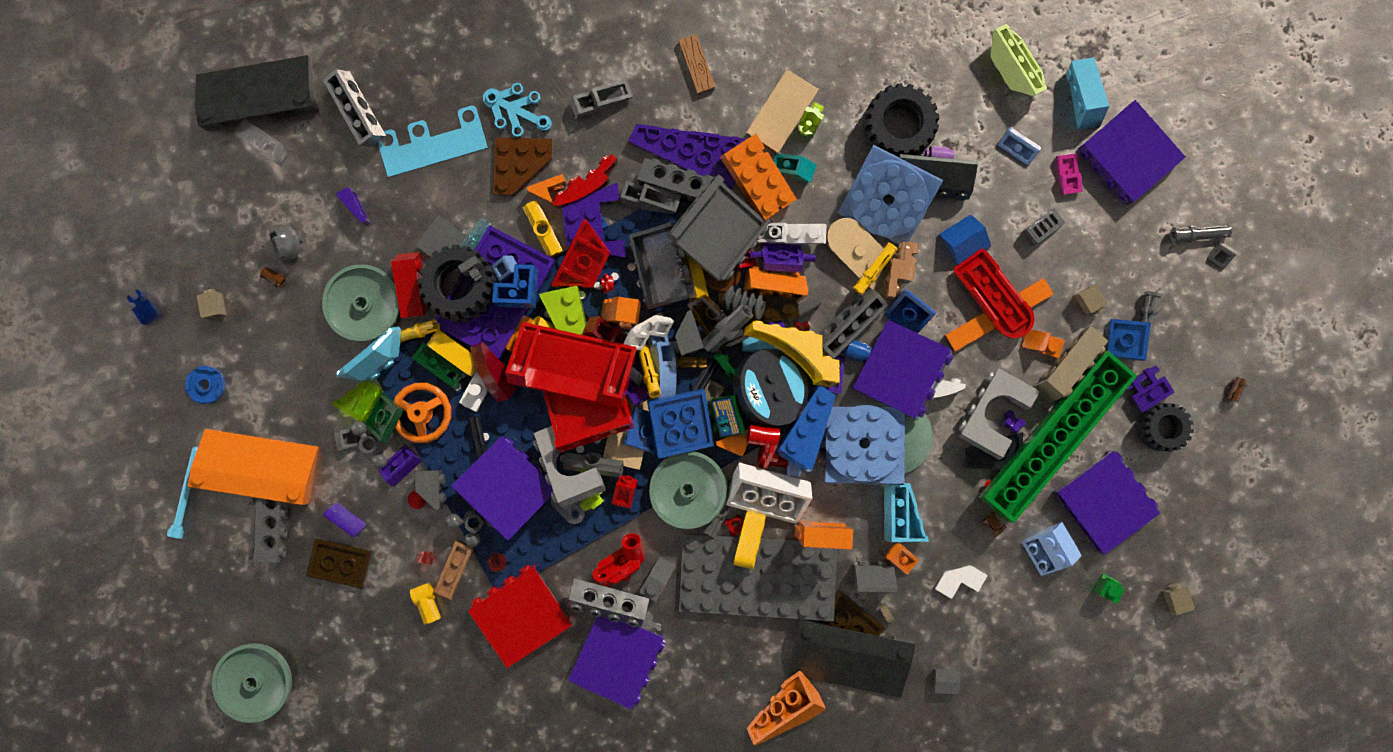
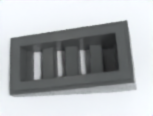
M1052 208L1024 229L1023 232L1035 246L1063 225L1065 221L1055 208ZM1051 214L1058 221L1057 224H1055L1053 220L1049 217ZM1044 219H1047V221L1050 223V225L1052 226L1051 229L1045 223ZM1041 223L1047 232L1044 233L1038 224ZM1034 227H1035V228L1037 229V231L1041 234L1040 237H1039V236L1036 234V232L1033 230Z
M814 299L799 303L800 316L821 305L822 300ZM797 318L788 319L786 321L790 323Z

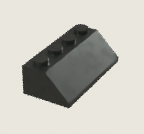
M900 154L899 158L943 180L934 197L939 199L953 198L959 201L970 199L974 189L978 161Z

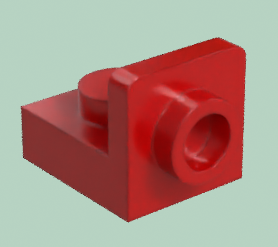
M630 476L618 477L612 504L631 508L638 480Z

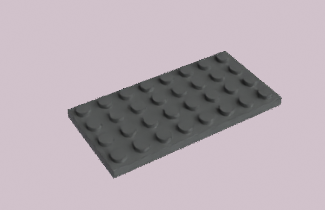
M683 534L680 612L834 621L837 549L803 547L798 540L761 538L755 565L752 570L734 565L740 537L716 535L714 538L709 535Z

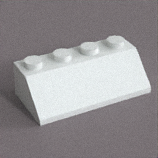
M739 462L731 478L725 505L797 524L812 500L811 482Z

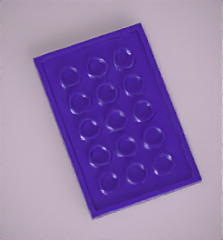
M490 225L475 249L491 266L501 257L509 255L514 257L518 265H534L538 269L537 294L556 263L551 257ZM461 273L447 299L458 300L466 296L474 283L471 275L466 277ZM494 273V276L497 279V283H500L496 274ZM514 276L501 283L513 284ZM488 303L486 306L488 310L485 313L479 312L478 318L473 319L470 317L468 322H462L461 320L451 322L449 319L445 320L438 315L435 317L436 323H439V329L470 346L483 342L500 360L518 324L529 308L497 307L494 303L492 305Z

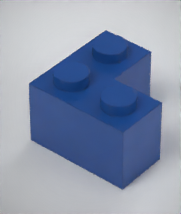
M515 264L513 284L494 283L492 302L497 307L536 309L538 269L534 265Z

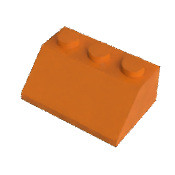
M756 266L749 268L745 272L743 293L745 290H748L749 295L754 292L756 295L797 298L798 302L808 296L806 277L800 276L798 272H788L786 274L781 273V271L762 270L763 268Z

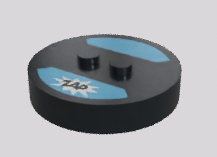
M763 349L749 355L739 364L733 379V392L739 409L747 419L759 426L777 428L795 421L800 416L808 400V383L801 366L781 350Z

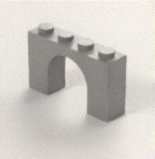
M998 368L995 373H990L986 380L989 383L987 388L981 389L977 396L980 399L977 405H972L968 412L971 416L967 422L965 420L962 422L958 430L961 431L959 435L961 439L1000 460L1004 457L1012 440L994 431L987 424L985 419L987 404L995 399H1005L1028 411L1040 391Z
M552 426L534 433L536 440L533 443L536 450L541 453L542 457L539 460L543 469L546 468L548 474L545 475L548 485H552L554 492H551L555 503H558L563 508L606 490L596 467L575 476H565L558 472L557 458L561 452L555 447L554 440L556 438Z

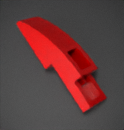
M612 154L604 156L599 162L600 166L596 170L592 169L588 172L585 181L580 176L572 178L567 184L568 188L564 192L560 191L553 198L555 200L553 205L559 209L603 189L610 182L606 174L618 163L617 158Z

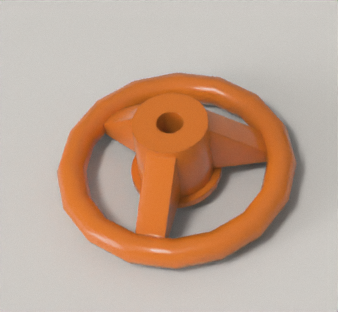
M413 383L404 387L395 396L394 401L407 412L408 418L415 423L418 436L407 432L399 420L395 430L404 439L413 443H429L438 439L447 430L451 420V405L447 395L438 387L429 383ZM416 390H426L437 396L427 403L420 401L410 404L403 400L407 394ZM442 404L444 408L442 423L433 433L427 435L426 423L431 420L433 409Z

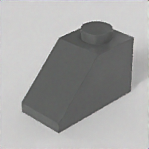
M659 556L639 593L656 602L676 565Z

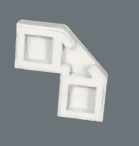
M655 315L631 328L623 344L634 346L636 350L642 351L650 335L666 337L674 321L669 317Z
M971 565L963 566L954 570L944 571L934 589L952 599L961 582L978 592L988 575Z

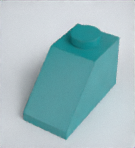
M775 153L773 159L782 176L796 181L811 183L817 164L804 156Z

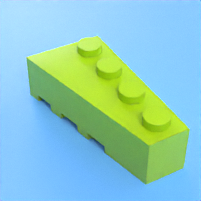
M577 286L539 294L556 329L584 335L582 332L587 323L580 291Z

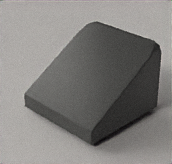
M1219 240L1209 255L1208 260L1225 269L1236 256V251Z
M351 428L334 432L338 451L359 446V438L352 433Z

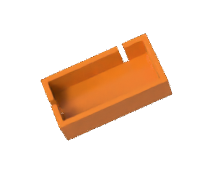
M754 134L721 155L720 158L751 208L766 220L797 199L769 153L762 151L765 147L757 134Z

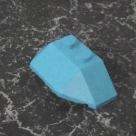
M400 327L389 328L377 340L337 371L335 375L359 381L369 379L373 381L380 376L379 372L390 368L394 364L393 361L399 357Z

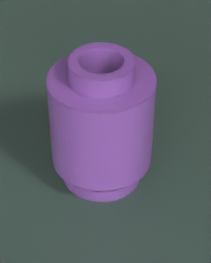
M930 146L929 150L926 149L925 156L954 159V150H950L949 147Z

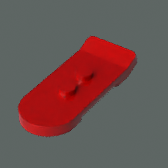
M985 249L978 250L953 269L955 276L961 281L1001 335L1010 339H1018L1031 331L1035 322L1033 310L1023 300L1000 270L999 265Z

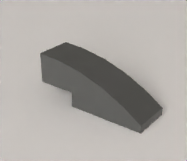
M627 79L592 88L589 92L574 95L569 102L577 119L631 99L633 95Z
M626 181L619 203L646 211L675 214L681 195L646 183L644 186Z

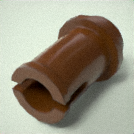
M264 267L260 272V277L272 283L275 288L283 287L286 282L283 274H278L268 267Z
M1236 377L1235 380H1232L1233 385L1226 398L1239 403L1242 392L1248 385L1246 384L1247 380Z

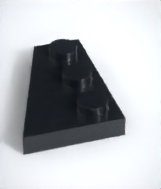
M1023 432L1005 436L1012 440L1004 457L1000 460L976 446L963 448V468L1001 470L1023 444Z

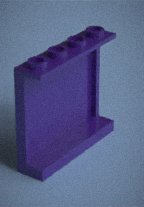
M1136 100L1128 104L1119 114L1078 148L1081 156L1085 160L1090 161L1094 171L1104 177L1107 186L1114 189L1118 193V198L1127 205L1135 202L1186 158Z
M887 320L853 389L918 421L919 417L923 418L927 407H925L927 401H931L935 395L936 390L934 388L936 384H940L945 375L943 372L945 366H949L954 357L951 355L952 350Z
M501 436L451 487L508 542L552 496L551 492H554L552 485L549 486L546 478L542 475L543 470L537 464L532 465L528 461L529 457L522 450L518 452L514 448L515 443L509 437L505 439Z
M1110 450L1106 451L1107 454L1065 486L1058 487L1053 491L1096 550L1104 555L1160 514L1157 509L1158 504L1145 493L1147 492L1146 488L1135 480L1134 472L1129 467L1126 468L1122 462L1124 461L1123 457L1117 451Z
M597 617L568 681L632 710L633 706H638L642 697L639 694L641 688H646L650 677L647 676L649 670H654L658 659L655 658L658 651L662 653L666 644L663 641L664 635L660 636L640 626L631 627L625 622H612L606 617Z

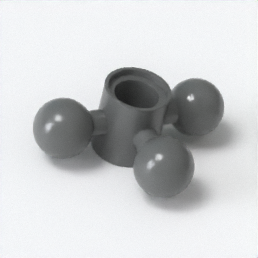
M354 422L351 426V431L355 436L361 437L359 449L363 453L372 454V464L374 467L384 468L387 465L388 459L386 455L378 453L380 441L374 436H367V428L364 422ZM393 432L390 435L388 441H390L393 438ZM369 439L374 444L371 450L365 447V443Z
M475 510L467 511L464 514V518H460L457 514H450L445 521L446 526L450 529H457L460 525H465L466 529L470 531L465 537V542L470 547L479 545L481 537L477 531L482 528L483 524L493 528ZM471 518L478 519L475 524L468 523Z

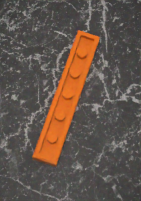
M1045 278L1018 292L1030 307L1053 295ZM982 313L944 336L955 352L995 329V326L986 314Z

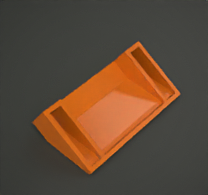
M205 429L190 469L188 487L300 505L309 504L319 447Z

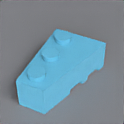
M1093 57L1071 61L1069 69L1066 71V77L1070 84L1078 130L1100 127L1108 111L1109 103L1095 59Z
M904 482V485H884V540L929 542L922 525V518H920L917 510L918 506L910 483Z

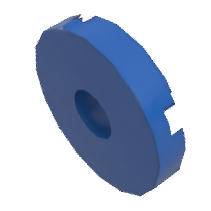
M199 366L187 375L185 390L194 402L211 404L223 395L225 379L216 368ZM203 380H207L209 382V388L207 390H203L201 388V382Z

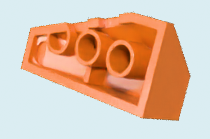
M801 671L784 681L781 685V690L769 700V705L764 711L761 710L747 727L754 746L807 722L826 710L818 691Z

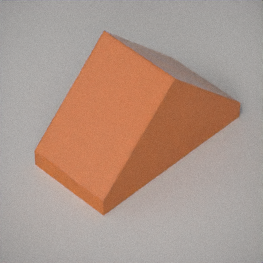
M748 429L745 430L744 434L729 436L716 441L717 446L743 457L748 445L746 441Z

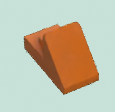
M563 174L526 188L531 195L553 205L549 191L553 190V192L562 190L563 186L567 185Z
M1031 330L1024 336L1021 347L1058 359L1060 358L1065 340L1050 336V333Z
M895 542L885 554L889 561L907 575L919 561L898 542Z

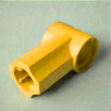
M430 583L410 589L411 599L418 606L424 625L441 618L434 600V590Z

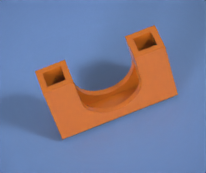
M799 520L798 525L794 526V536H796L803 547L852 549L853 528L846 527L845 523Z

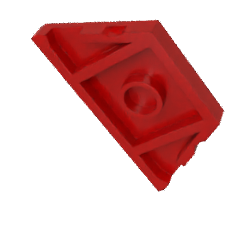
M583 219L551 286L594 287L611 252L586 219Z

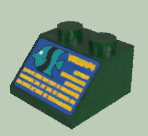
M727 393L708 399L709 416L713 415L715 421L712 423L714 434L718 433V436L722 438L745 433L735 395Z

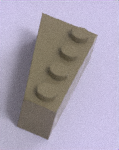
M1092 326L1082 330L1066 348L1069 352H1064L1060 358L1056 359L1055 363L1057 365L1051 367L1041 376L1044 378L1042 382L1033 385L1035 389L1040 391L1038 396L1047 404L1062 397H1068L1073 391L1072 386L1078 384L1083 379V372L1089 370L1095 362L1093 360L1095 357L1100 356L1106 348L1104 346L1108 340Z

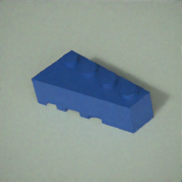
M821 385L815 387L809 395L802 413L792 422L778 444L775 453L803 472H811L836 395Z

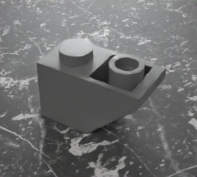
M442 470L415 471V491L435 510L443 509V505H446V494L443 493V486L446 483L445 474H442Z

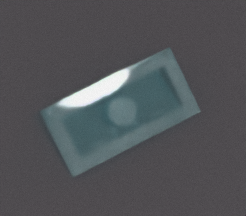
M481 218L461 243L460 247L468 246L472 250L476 249L490 224Z

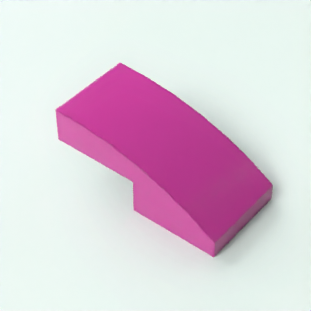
M1077 153L1056 156L1062 194L1083 192Z

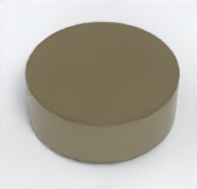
M886 604L881 606L880 610L887 624L895 622Z

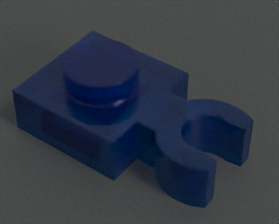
M135 290L138 298L134 299L133 296L128 295L127 299L136 305L132 311L141 324L147 325L160 316L161 313L151 299L147 298L144 300L145 295L141 290Z

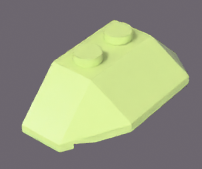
M1007 24L996 28L992 36L991 59L1004 78L1005 83L1011 90L1031 96L1045 91L1047 86L1045 85L1043 72L1023 39L1012 31Z

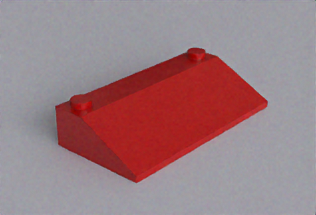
M522 322L505 372L507 383L622 409L636 347Z

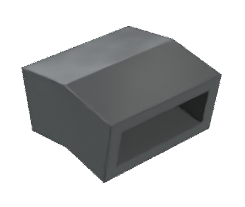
M934 669V692L959 695L960 671Z

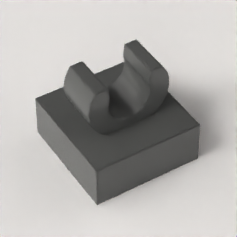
M476 256L458 266L466 277L471 275L475 281L482 278L478 270L483 268V265Z

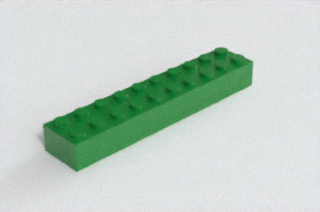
M1108 350L1104 351L1100 356H1096L1093 360L1095 362L1089 370L1083 372V379L1078 384L1072 386V393L1068 397H1062L978 496L1005 521L1009 523L1016 522L1137 377L1134 372Z

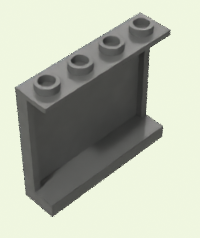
M719 174L710 180L666 235L718 282L728 280L733 275V268L736 264L740 265L744 261V254L747 250L750 251L757 244L755 240L759 235L765 234L769 228L767 225L771 221L770 219L764 220L722 183L725 179Z

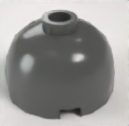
M285 224L268 227V230L271 231L269 236L276 254L279 252L280 258L278 260L280 263L288 262L299 255L300 244L303 243L300 232L296 233L291 226Z

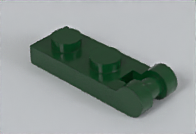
M424 342L412 357L456 390L462 378L465 379L468 375ZM451 371L456 373L453 379L448 377Z

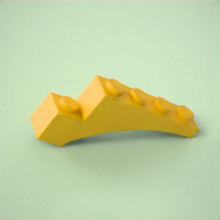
M753 321L744 328L745 336L767 342L790 356L810 376L813 385L832 387L839 383V360L832 359L830 356H822V335L815 334L814 331H798L797 328L793 327L783 328L778 324L767 325L763 324L762 321Z

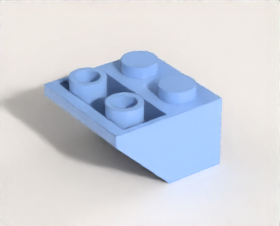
M1063 522L1047 527L1022 542L1041 576L1070 567L1082 556Z

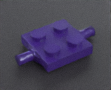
M763 243L761 252L750 251V259H761L764 270L794 273L803 271L804 262H815L816 254H804L801 250V245Z

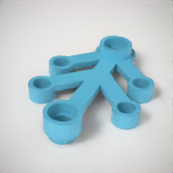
M514 83L512 88L500 92L496 89H488L484 93L483 102L487 107L492 108L495 116V125L498 129L502 130L507 126V121L502 117L500 107L507 110L513 127L512 134L517 138L524 135V130L519 124L517 115L535 123L541 132H547L551 129L552 122L548 116L542 115L539 117L521 108L531 103L537 104L540 102L541 96L537 91H532L529 96L512 102L504 99L512 95H522L524 88L520 83ZM519 86L521 87V90L519 92H515V87ZM495 95V100L490 101L489 97ZM538 95L537 100H532L531 97ZM503 120L504 124L498 126V121ZM541 120H546V125H540ZM517 128L521 129L520 134H515Z

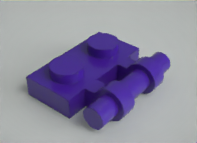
M1157 365L1143 370V373L1137 376L1126 389V391H1129L1133 388L1136 391L1130 398L1140 413L1145 412L1175 393L1165 376L1156 378L1155 374L1160 371ZM1148 379L1151 384L1142 388L1140 383Z

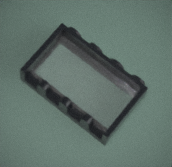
M674 222L629 235V245L635 257L634 265L639 273V285L644 293L643 302L648 310H656L697 298L687 254L666 237L676 224Z

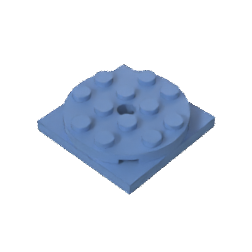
M873 145L838 214L856 220L868 232L885 237L897 244L909 242L943 180ZM888 194L892 195L894 202L886 204L883 197Z
M871 405L832 407L827 422L825 483L904 485L905 414L892 407H876ZM864 438L871 442L870 446L866 449L861 448L859 445L860 441Z

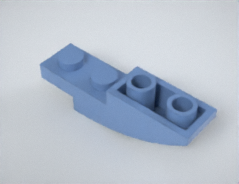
M650 335L648 338L650 355L655 373L659 377L658 384L661 390V395L655 399L675 395L676 358L674 344L669 342L668 335L666 337Z

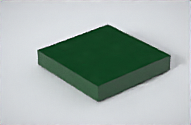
M381 392L365 421L366 428L380 442L387 443L404 409L386 393Z

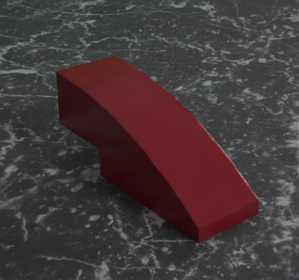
M600 316L590 317L582 332L585 336L621 344L624 343L628 336L619 327H612ZM637 350L635 353L633 364H636L637 359L639 357Z
M483 342L472 345L470 349L473 361L486 388L497 402L508 400L517 388L513 384L507 383V378L504 375L507 369L506 366Z

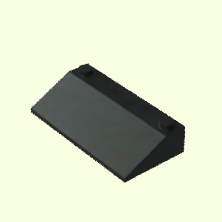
M305 55L196 74L195 110L198 126L209 131L225 128V122L291 110H295L300 115L318 112L310 56Z
M799 619L788 674L794 675L801 671L809 679L901 698L911 668L916 644L912 640L893 636L891 639L820 624L816 620Z

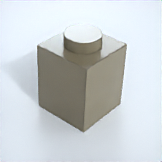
M1096 284L1074 295L1085 315L1091 313L1096 315L1104 310L1103 306L1108 304Z
M215 289L204 290L203 294L196 295L201 318L213 319L227 316L222 293L216 292Z
M1175 583L1169 585V589L1163 590L1170 613L1180 615L1195 610L1188 587Z

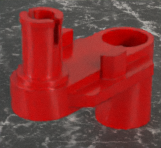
M749 425L746 439L747 444L761 445L757 455L758 468L767 469L770 466L787 468L788 461L780 455L774 454L779 443V428Z
M635 533L625 535L622 539V548L598 562V567L593 571L595 584L613 589L611 584L616 585L620 581H627L632 573L640 569V564L645 560V554L639 535Z

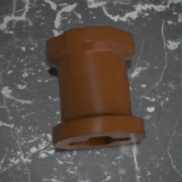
M991 512L981 523L993 532L992 535L994 537H997L1007 528V525L1001 523L995 516V512Z

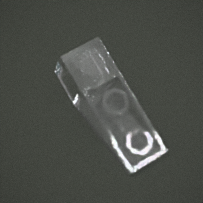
M243 119L234 132L235 136L280 166H282L292 151L246 119Z

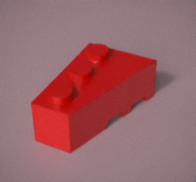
M421 252L398 254L391 261L400 317L424 316L429 307L423 302L424 298L419 293L421 287L418 285V279L422 278V275L419 274L422 268Z

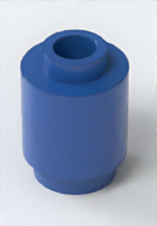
M853 340L842 352L845 353L844 357L866 362L870 356L871 347L867 346L868 344Z

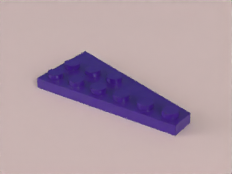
M636 124L628 142L685 170H693L698 175L714 177L719 174L725 179L722 183L732 191L736 182L720 156L746 139L736 136L729 137L712 133L682 131L673 128L666 129Z

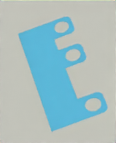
M468 106L458 110V117L462 128L430 137L425 121L421 120L410 123L407 128L412 143L399 146L394 130L383 131L385 134H390L393 137V143L390 146H384L381 140L378 142L387 176L390 177L488 148L476 107ZM467 110L472 111L475 115L474 120L471 122H465L462 118L463 113ZM421 125L424 127L425 132L421 137L413 135L412 130L414 126Z

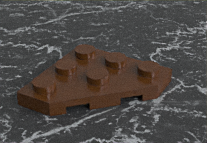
M495 137L493 194L514 196L525 183H528L540 169L553 159V139Z

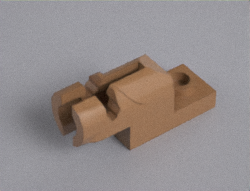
M901 242L899 244L896 258H892L887 263L883 299L891 300L898 295L899 284L897 282L908 284L913 281L917 258L913 256L918 254L919 244L913 242Z

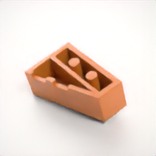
M624 297L603 299L601 317L607 323L619 325L621 329L631 330V328L638 325L641 304L638 299Z

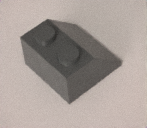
M691 310L687 312L675 336L676 341L673 342L676 353H681L682 357L704 350Z
M865 560L858 561V564H853V588L857 592H897L894 566L885 560H879L877 564H869V561Z

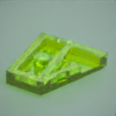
M364 380L356 388L346 392V395L342 398L334 400L332 405L356 420L365 422L383 389L368 380Z

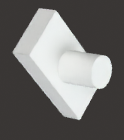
M478 371L475 372L459 402L475 412L478 411L488 393V389Z

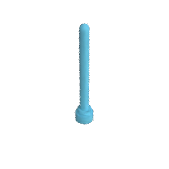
M198 447L192 448L174 524H171L166 536L183 538L182 521L191 487H188V481Z

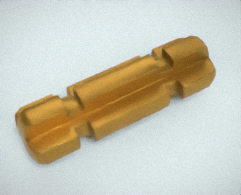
M675 356L676 368L678 366H681V368L699 367L701 369L707 367L706 357L696 359V357L678 358V356Z

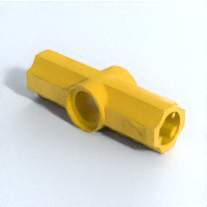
M536 200L526 204L523 210L546 255L551 258L560 255L564 251L539 202ZM541 226H547L548 230L546 233L540 234L538 232Z

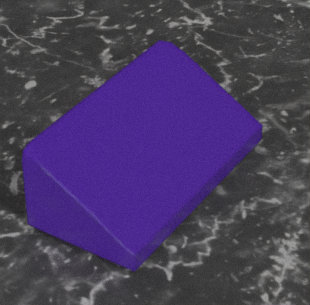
M405 444L388 460L384 468L378 469V472L386 483L394 487L421 460Z
M334 503L323 513L325 518L351 537L359 536L366 526L365 522L339 503Z

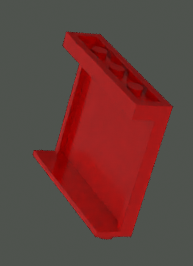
M543 391L556 438L554 440L555 447L560 452L635 428L626 396L623 407L620 409Z
M535 564L532 566L526 565L519 570L520 574L515 577L513 575L509 576L500 587H492L482 599L480 597L470 602L471 606L468 609V612L506 668L571 627L573 623L570 615H566L537 572Z

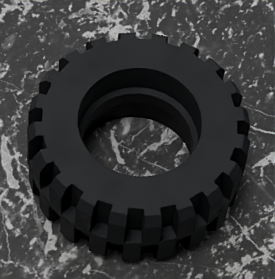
M903 83L896 84L895 87L890 85L884 91L878 92L869 104L863 120V126H865L864 135L869 139L867 141L869 146L875 145L897 157H900V154L920 155L934 140L939 128V124H937L940 119L939 113H936V103L932 104L930 101L932 97L929 94L925 96L922 93L924 90L920 87L916 90L913 89L914 85L908 84L904 87ZM904 107L915 115L918 121V129L911 138H896L886 130L883 119L885 113L890 108Z
M452 245L451 249L445 246L441 248V252H433V257L430 260L428 258L425 260L426 266L421 268L419 272L422 275V278L418 279V285L421 287L419 293L424 298L423 302L441 318L449 319L451 322H458L459 320L468 322L470 317L473 319L478 318L479 312L485 313L488 310L486 308L487 304L492 305L493 286L494 283H497L494 270L489 262L475 249L472 250L468 246H462L461 248L459 245ZM476 256L483 265V268L478 270L482 278L477 281L474 280L472 289L463 298L458 300L445 298L442 292L445 277L451 271L458 269L459 265Z

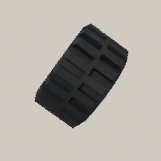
M1158 403L1149 408L1148 411L1143 412V418H1139L1138 422H1141V426H1138V430H1141L1139 436L1144 438L1142 442L1145 445H1149L1151 449L1168 452L1180 450V447L1187 445L1186 441L1191 440L1190 433H1194V429H1191V425H1194L1193 420H1189L1191 415L1185 413L1186 409L1179 407L1178 404ZM1164 416H1167L1173 424V431L1166 439L1158 431V423Z

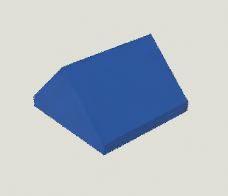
M971 214L939 234V237L957 265L978 250H986L991 247L986 227Z
M905 289L898 295L884 315L894 323L919 333L937 312Z

